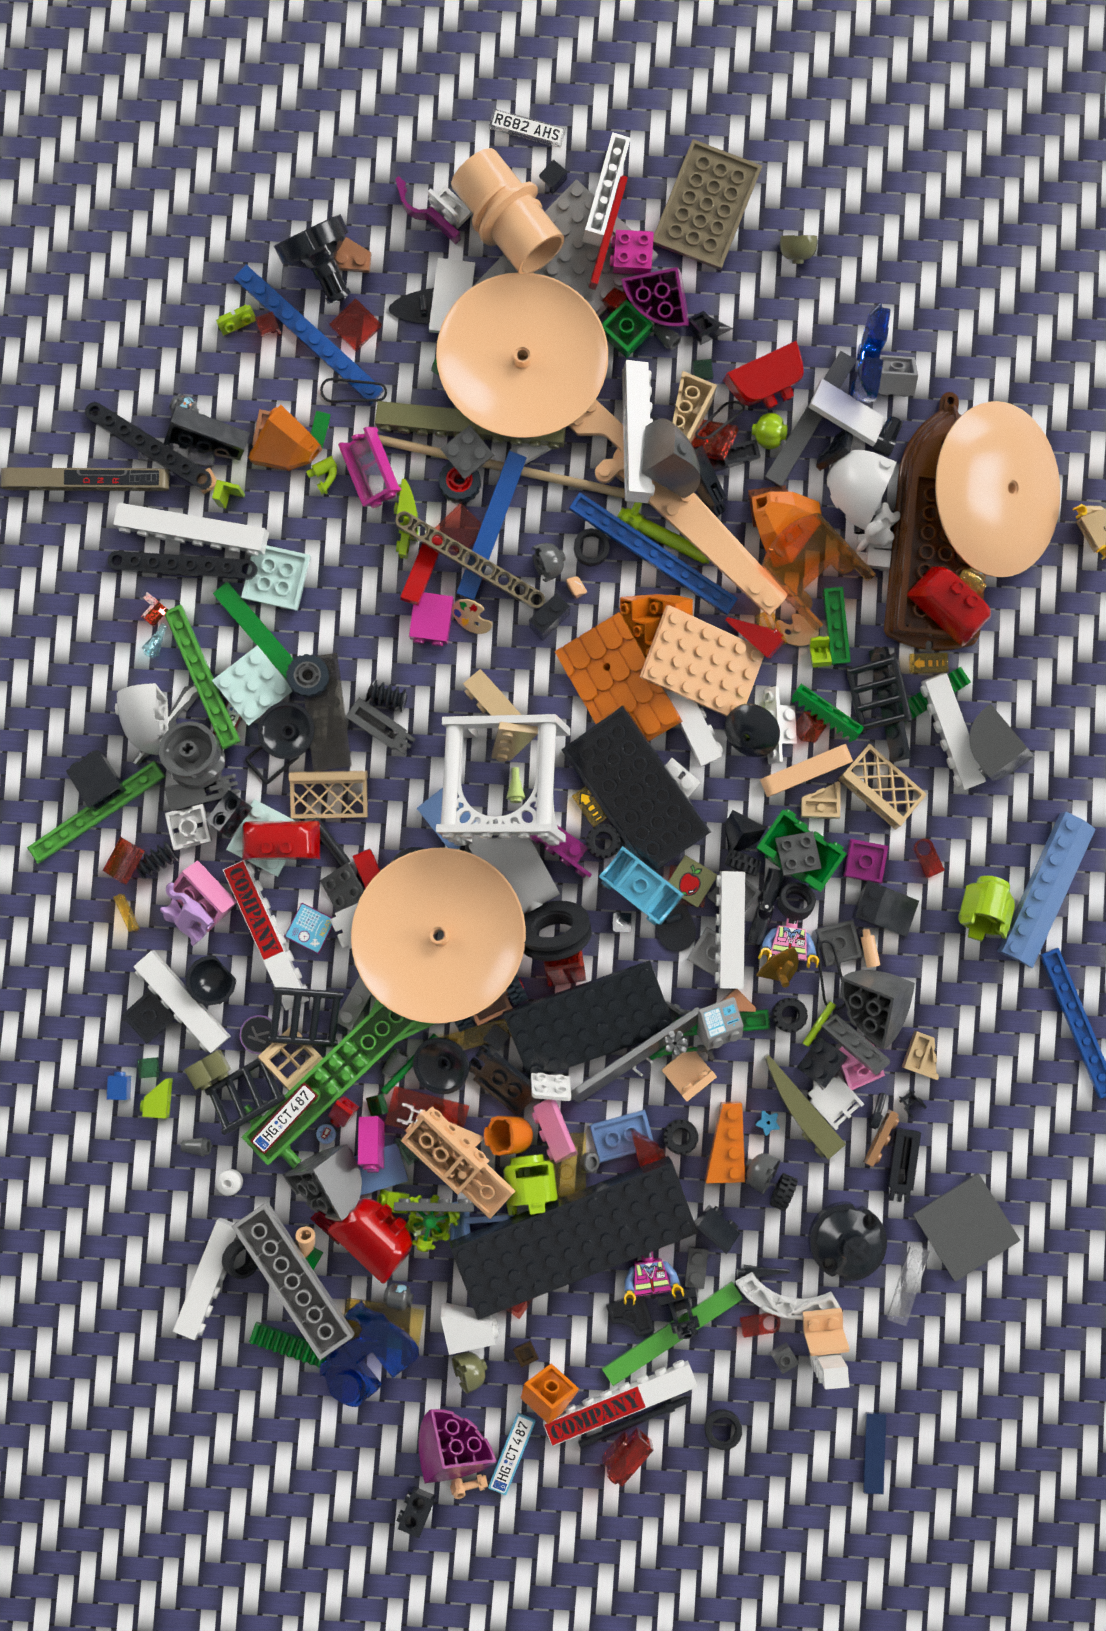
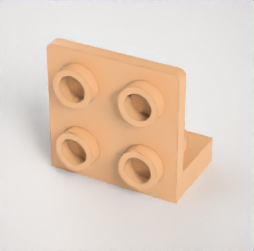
M696 1051L681 1053L662 1068V1072L686 1101H689L717 1078Z
M841 1308L802 1312L803 1332L810 1356L849 1352V1345L843 1330V1312Z

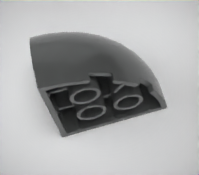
M657 419L645 426L642 474L682 498H686L694 493L700 484V467L696 452L687 436L679 427L668 419Z
M992 704L982 710L974 720L970 730V748L975 760L981 766L978 770L985 778L989 776L993 781L1002 779L1034 757Z
M861 970L846 974L842 977L841 994L842 1000L845 1001L848 1009L847 1015L854 1026H857L864 1033V1037L869 1042L883 1050L886 1049L895 1040L907 1018L915 983L881 971Z
M347 1144L318 1152L283 1174V1177L295 1194L298 1195L300 1193L307 1200L305 1204L316 1213L319 1211L326 1214L325 1217L331 1220L342 1221L356 1207L361 1195L362 1178L360 1169L352 1150Z

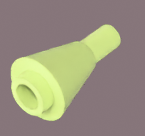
M518 767L512 768V780L510 781L506 798L511 803H521L525 799L519 779Z

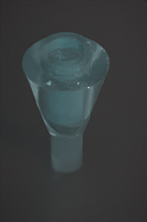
M161 623L157 632L142 646L145 655L154 658V656L159 657L163 635L168 626Z

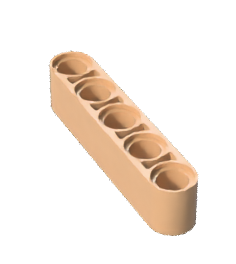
M844 744L760 779L766 796L770 797L853 762L847 745Z

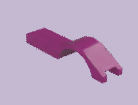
M399 176L395 179L402 206L407 214L414 219L431 221L456 245L461 240L460 232L433 207L416 209L408 204L405 199L407 192L406 182Z

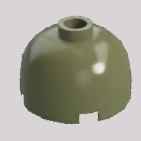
M815 235L780 236V251L786 259L792 260V264H804V260L810 259L817 250L818 240Z
M463 1352L453 1356L452 1366L455 1376H459L461 1380L459 1385L462 1390L467 1394L478 1389L484 1383L486 1376L485 1370H487L485 1360L480 1359L473 1352Z

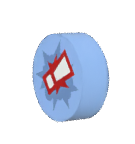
M331 1124L321 1125L316 1132L317 1139L323 1144L331 1143L336 1138V1129Z

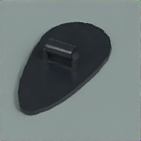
M434 288L416 291L400 297L390 304L389 312L404 321L429 325Z
M682 900L678 902L661 925L656 924L658 938L662 945L669 950L683 951L689 948L695 940L696 927Z

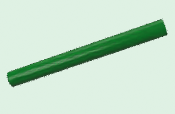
M433 1033L432 1036H431L429 1039L435 1038V1037H438V1036H437L435 1033ZM414 1055L381 1089L384 1094L387 1095L413 1067Z

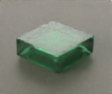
M711 359L692 361L694 376L704 380L713 379Z
M158 1057L137 1059L139 1079L160 1076Z

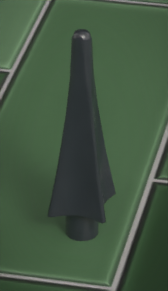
M744 1264V1268L737 1269V1277L746 1276L753 1272L755 1277L759 1278L790 1273V1269Z

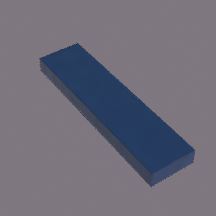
M866 1412L864 1494L884 1495L886 1413Z

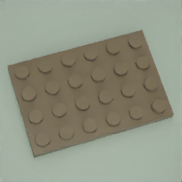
M693 139L653 236V244L721 270L761 172L762 165Z

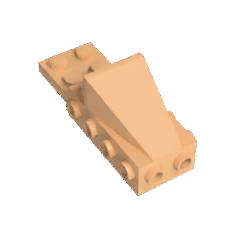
M433 1107L428 1111L422 1110L416 1117L418 1121L416 1123L412 1122L405 1130L407 1134L401 1141L456 1194L459 1195L462 1192L491 1219L512 1196L515 1190L487 1164L490 1160L486 1158L482 1151L476 1148L484 1138L479 1134L448 1122Z

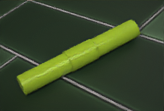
M829 1001L802 1042L808 1047L821 1030V1025L826 1022L836 1007L834 1003Z

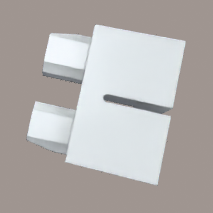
M858 534L856 546H859L863 541L865 534ZM892 542L887 546L870 543L866 547V553L856 552L855 563L865 565V569L874 568L880 571H888L891 561L890 550Z

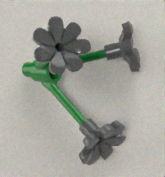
M666 1001L667 1007L671 1012L672 1021L675 1022L678 1015L689 1013V1011L680 1008L678 1004L673 1005ZM671 1030L664 1038V1043L667 1045L649 1056L654 1060L664 1055L673 1054L678 1056L680 1053L698 1051V1053L706 1052L710 1060H714L712 1052L714 1048L707 1050L704 1044L686 1048L683 1045H686L688 1041L686 1038L682 1039L683 1032L678 1031L675 1034Z

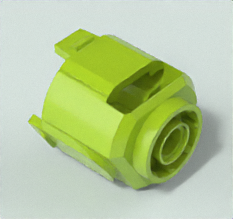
M980 876L977 879V883H971L966 886L958 920L962 925L969 928L968 938L982 942L984 935L988 934L1001 935L1002 938L1006 939L1015 908L1014 899L1010 893V884L998 877Z
M543 1154L510 1158L511 1165L506 1166L503 1170V1180L515 1190L506 1201L509 1216L517 1214V1206L528 1205L530 1214L544 1213L546 1203L558 1200L553 1163L550 1160L544 1161Z

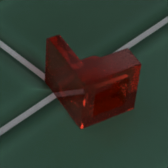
M615 287L601 300L610 314L626 299L630 302L626 293Z
M273 311L255 317L262 337L276 332L278 336L282 335Z
M147 592L143 599L150 606L141 617L154 627L168 609Z
M804 711L798 719L796 733L801 741L815 743L827 725L823 724V719L817 720V714L811 716V712Z

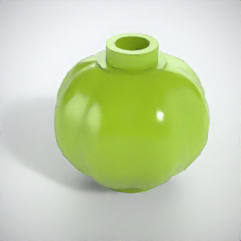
M766 413L760 417L757 424H753L752 435L755 436L757 443L761 447L775 449L781 445L782 440H786L788 425H784L782 417L778 414Z

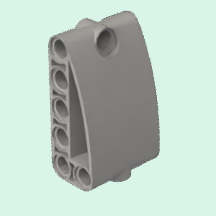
M513 818V819L511 820V823H512V824H513V821H514V822H517L518 824H520L519 821H518V818ZM511 835V838L508 839L499 838V836L495 839L480 838V836H473L472 843H467L472 854L494 866L511 884L520 901L523 914L531 912L542 906L543 903L560 895L530 838H518V835Z

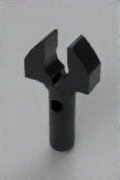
M883 1092L879 1093L874 1113L869 1120V1127L873 1129L879 1127L883 1117L881 1113L887 1096Z

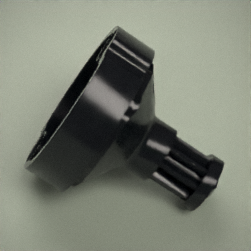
M341 214L274 245L282 264L287 263L290 266L311 269L316 281L319 280L324 290L327 304L339 303L351 293L349 287L346 288L335 259L346 238L345 234L349 232Z
M843 1201L830 1204L816 1215L809 1229L808 1244L813 1259L826 1274L831 1277L837 1274L841 1275L844 1281H857L868 1277L881 1265L887 1250V1236L879 1218L865 1206L855 1208L851 1202ZM866 1215L872 1216V1221L869 1224L863 1223V1218ZM826 1258L832 1259V1264L829 1267L823 1266V1261Z

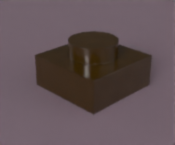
M531 1340L513 1348L521 1368L539 1359Z

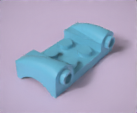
M623 846L609 866L599 875L603 880L601 883L608 889L614 888L647 915L646 919L653 925L657 923L661 925L684 896L681 891Z

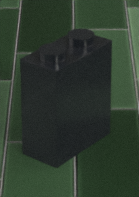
M556 593L529 619L530 629L544 641L570 615V606Z
M99 750L88 753L86 758L80 762L73 763L66 770L87 807L94 812L127 791L106 756Z

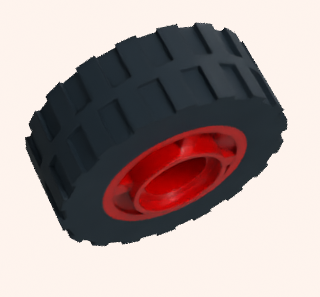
M448 462L446 466H443L438 478L443 496L455 504L470 502L479 493V488H481L479 471L477 470L470 475L463 484L457 485L455 481L464 478L453 464Z

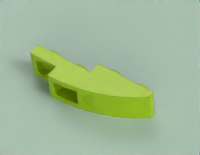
M402 479L401 484H398L402 490L397 493L399 502H395L394 514L406 511L418 518L410 486L406 479ZM402 516L399 518V520L403 521L400 522V525L406 526L409 524L407 517ZM419 527L415 529L417 535L419 533ZM399 530L401 540L397 541L396 552H399L400 558L408 559L410 541L418 542V540Z

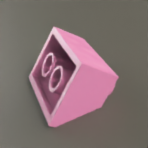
M199 861L183 870L174 882L173 890L176 893H185L191 899L200 903L213 919L214 923L207 932L222 920L237 903L233 896L224 889L219 881ZM177 900L182 906L184 905L182 900Z
M546 1099L534 1106L535 1112L532 1113L535 1123H539L542 1130L539 1131L543 1142L547 1141L549 1149H546L550 1161L554 1159L557 1164L578 1155L557 1101Z

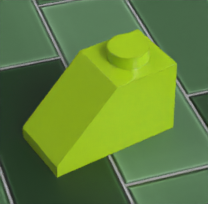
M173 1078L163 1080L144 1097V1100H141L140 1112H142V1117H169Z

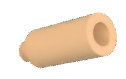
M870 928L863 929V937L860 938L866 968L880 966L875 936L871 935Z

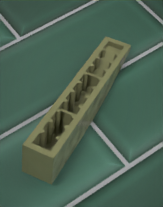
M766 1054L764 1058L771 1078L789 1113L802 1129L803 1133L801 1135L808 1143L812 1141L815 1144L816 1148L814 1150L821 1158L825 1156L829 1160L846 1145L845 1142L775 1061Z

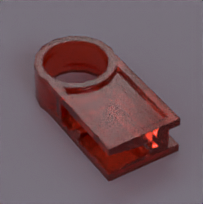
M925 838L916 841L913 850L926 878L945 871L932 841ZM921 841H926L930 845V852L925 856L919 854L917 850V845Z
M768 1312L740 1317L744 1338L775 1333L781 1326L779 1317ZM774 1316L778 1320L777 1326L774 1329H766L764 1327L763 1321L766 1317Z

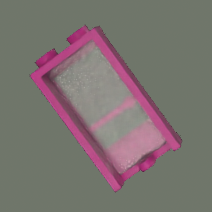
M377 427L363 428L365 434H355L352 436V442H340L338 446L362 506L377 508L382 505V501L396 497V493L402 489L396 481L378 436Z

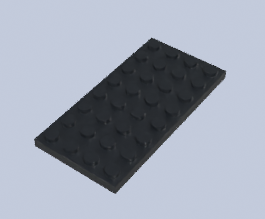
M624 705L561 749L631 852L652 870L656 871L711 833V830Z
M650 960L503 1011V1016L529 1080L531 1073L550 1075L645 1042L673 1023Z

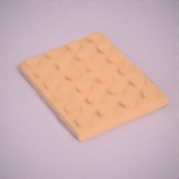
M667 605L640 678L727 717L735 707L747 704L764 654L751 643Z

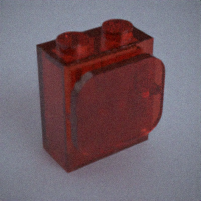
M582 950L565 959L544 961L548 987L586 981Z
M638 1427L629 1437L625 1431L621 1433L602 1457L603 1465L607 1467V1477L615 1485L618 1483L623 1487L654 1451L652 1440Z

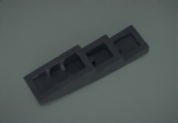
M756 439L722 446L717 450L706 452L715 472L761 458Z

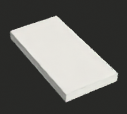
M438 258L429 332H440L442 323L451 307L466 291L472 288L475 262Z
M824 379L819 382L809 405L810 409L872 447L877 442L886 417Z

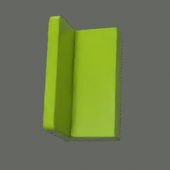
M221 480L216 481L212 499L218 507L226 509L230 494L244 498L245 493L239 485Z

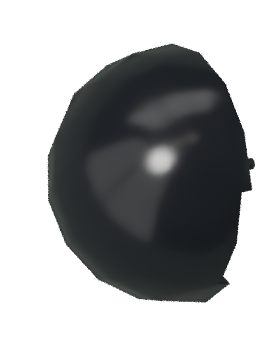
M213 955L196 960L188 969L186 976V987L191 997L198 1003L209 1006L221 1004L228 1000L234 992L236 978Z

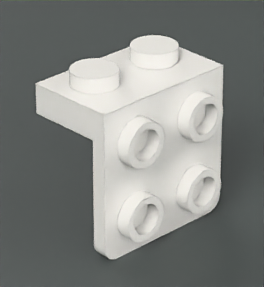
M444 186L437 194L431 188L427 191L428 200L431 204L430 207H433L456 229L472 215L463 201L448 187Z
M531 1073L530 1080L533 1098L571 1100L569 1076Z

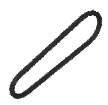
M327 378L321 384L320 393L324 400L331 403L378 402L386 398L387 388L380 382ZM328 381L372 384L382 386L385 393L380 399L330 400L323 394V386Z
M739 401L724 403L695 432L696 438L706 440L713 437L745 410V405ZM739 404L742 406L738 413L712 434L706 437L698 436V433L726 405Z
M823 940L817 945L816 952L819 958L818 967L823 1001L825 1006H827L819 948L823 943H829L832 946L841 981L843 976L834 944L829 940ZM845 1001L841 1006L835 1007L834 1010L842 1009L846 1005Z

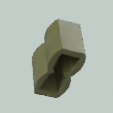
M217 1050L187 1067L184 1071L195 1090L198 1088L204 1090L212 1085L210 1081L216 1078L220 1081L229 1076L227 1072L231 1070V1067L222 1051Z

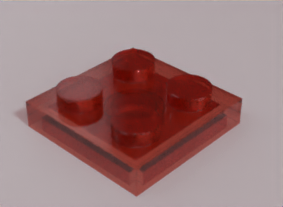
M703 419V421H702L700 427H701L707 420H704V419ZM710 421L698 433V436H709L724 423ZM727 424L710 439L701 440L695 436L691 444L693 448L703 445L709 458L724 460L739 430L736 425Z

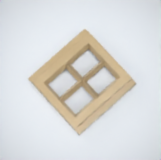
M288 1028L281 1036H289L290 1028ZM299 1032L297 1033V1037H303ZM272 1043L257 1058L288 1091L323 1059L311 1045H301L290 1055L284 1049L287 1044ZM305 1049L311 1057L300 1066L293 1058ZM281 1050L287 1059L279 1067H276L270 1059ZM291 1061L298 1069L286 1078L280 1070Z

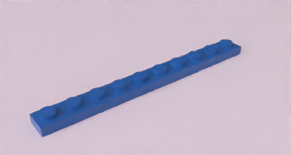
M247 264L236 274L234 280L342 379L375 382ZM347 382L364 399H377L384 392L380 385Z
M579 492L569 507L570 511L725 615L730 612L736 603L737 597Z

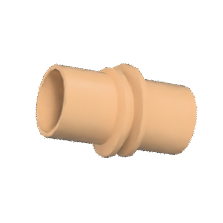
M492 148L483 149L475 153L458 168L451 182L452 189L473 214L472 226L479 233L480 240L488 246L497 245L519 274L534 273L556 256L563 246L564 236L544 212L541 202L535 199L538 194V187L530 181L521 183L497 151Z

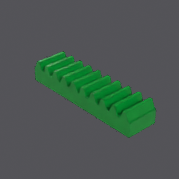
M843 587L824 588L823 603L827 627L826 633L830 639L831 665L849 664L851 660Z
M962 667L948 674L954 693L971 683ZM921 691L908 699L912 719L928 710V700L922 695Z
M802 683L792 696L793 703L799 701L798 707L805 705L804 711L810 709L811 716L817 714V720L823 718L824 725L830 723V729L836 727L837 734L842 731V737L849 736V742L856 740L864 728Z
M260 1322L255 1323L249 1340L251 1344H256L258 1347L279 1352L281 1355H287L289 1358L293 1357L295 1360H301L303 1363L307 1362L309 1365H315L317 1368H323L327 1357L325 1356L319 1360L305 1338Z

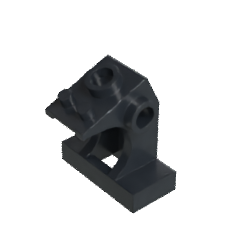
M696 1288L684 1290V1296H682L681 1291L675 1293L676 1299L672 1294L657 1298L661 1308L670 1306L674 1322L670 1323L673 1334H677L679 1340L690 1339L694 1335H698L699 1320L697 1315H693L690 1304L691 1299L699 1297ZM687 1309L689 1320L679 1323L677 1311Z

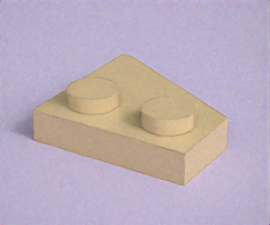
M837 781L831 786L802 797L801 818L840 819V782Z
M914 1031L902 1067L938 1080L939 1076L936 1073L935 1064L937 1058L934 1052V1037Z

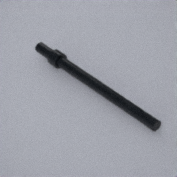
M687 1396L674 1401L664 1402V1405L581 1439L578 1441L580 1448H583L662 1414L675 1412L676 1408L689 1403Z

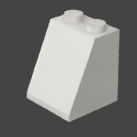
M442 1303L441 1321L449 1355L496 1345V1337H499L497 1318L493 1319V1316L490 1315L478 1320L473 1308Z

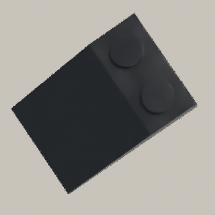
M864 881L852 918L907 937L919 900L871 881Z

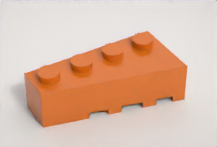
M740 1101L720 1103L704 1179L705 1183L745 1182L743 1109Z

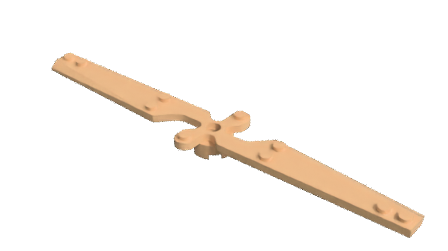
M524 355L517 357L519 360L527 359ZM595 399L589 409L570 424L569 427L577 436H604L609 439L618 449L615 451L613 459H605L596 467L595 477L600 483H609L615 477L624 482L623 424ZM652 480V484L655 485V491L648 503L763 612L770 616L784 602L788 594L695 493L682 498Z

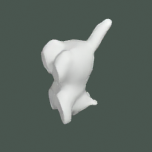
M882 503L881 508L874 513L876 514L874 520L866 526L865 538L857 547L856 552H861L870 543L883 546L889 545L894 539V534L890 529L900 519V512L892 513L888 503Z

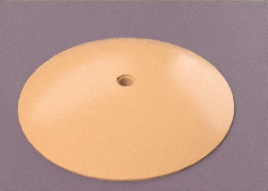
M517 272L486 279L470 288L454 303L447 313L438 335L436 359L443 388L455 407L465 417L481 428L499 435L530 438L559 431L572 424L589 409L599 395L606 377L608 345L600 319L591 305L578 292L563 282L545 275L524 272L519 274ZM524 355L527 359L519 360L517 357Z
M1006 402L982 403L972 407L959 417L944 440L936 470V501L945 534L962 560L980 573L992 577H1009L1027 570L1046 550L1053 536L1059 515L1060 478L1051 445L1040 426L1029 414Z
M452 848L418 850L396 859L383 868L372 879L360 897L351 929V945L355 965L361 979L372 995L391 1011L408 1019L425 1023H449L466 1019L494 1003L513 981L523 958L524 942L526 940L523 910L517 894L507 879L484 859L466 851ZM438 931H443V939L436 941L435 934Z

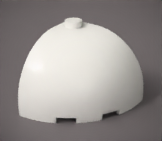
M852 450L831 464L827 475V487L830 489L832 502L837 509L840 508L846 514V519L859 528L866 529L881 501L896 462L874 452Z
M155 683L134 685L121 689L117 693L115 712L116 715H119L126 737L139 750L148 754L159 755L160 742L168 731V699Z

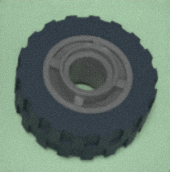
M312 654L297 656L288 665V670L286 671L289 687L300 697L313 698L316 695H320L329 684V671L325 662ZM305 672H312L313 678L308 681L304 680L303 674Z

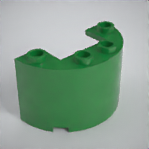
M782 809L756 847L759 853L766 854L764 857L781 870L779 853L775 849L777 845L775 838L811 832L807 829L809 826L796 819V814L789 809ZM814 831L822 869L790 874V876L801 883H808L810 888L821 892L847 853L842 851L844 847L836 842L833 844L831 842L827 843L823 840L824 837Z

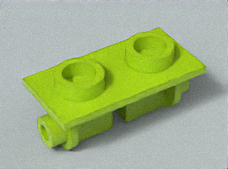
M245 304L235 309L236 314L234 315L229 312L218 316L219 319L216 322L223 336L257 321L250 304L247 306Z

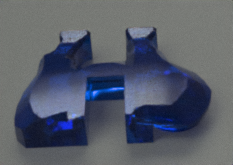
M880 302L869 313L856 358L859 361L857 379L852 381L850 394L857 401L866 403L874 402L878 396L884 362L883 359H880V355L887 341L889 331L888 325L891 310L890 308L882 307Z
M362 1300L344 1315L347 1320L360 1323L362 1328L360 1335L326 1356L327 1360L320 1365V1377L324 1376L326 1378L331 1396L340 1403L350 1407L360 1406L367 1398L378 1391L382 1385L363 1361L370 1353L376 1356L392 1378L419 1357V1347L412 1337L401 1328L392 1324L383 1313L366 1308Z

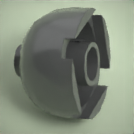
M546 542L532 546L531 551L535 550L532 559L539 576L544 575L545 577L542 580L548 582L558 577L564 568L563 561L566 560L563 550H559L554 544Z
M767 1153L758 1154L753 1160L749 1159L745 1165L747 1170L746 1179L749 1185L756 1191L764 1194L771 1184L772 1177H775L780 1159Z

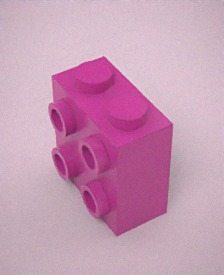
M616 229V235L612 236L611 248H615L614 255H610V266H613V273L635 275L651 273L654 232Z

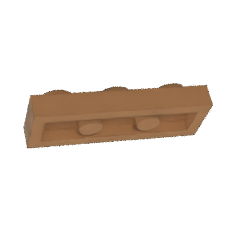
M888 1109L863 1162L872 1167L879 1163L882 1157L880 1152L883 1146L886 1147L891 1137L889 1133L892 1128H896L899 1122V1118H897L899 1114Z

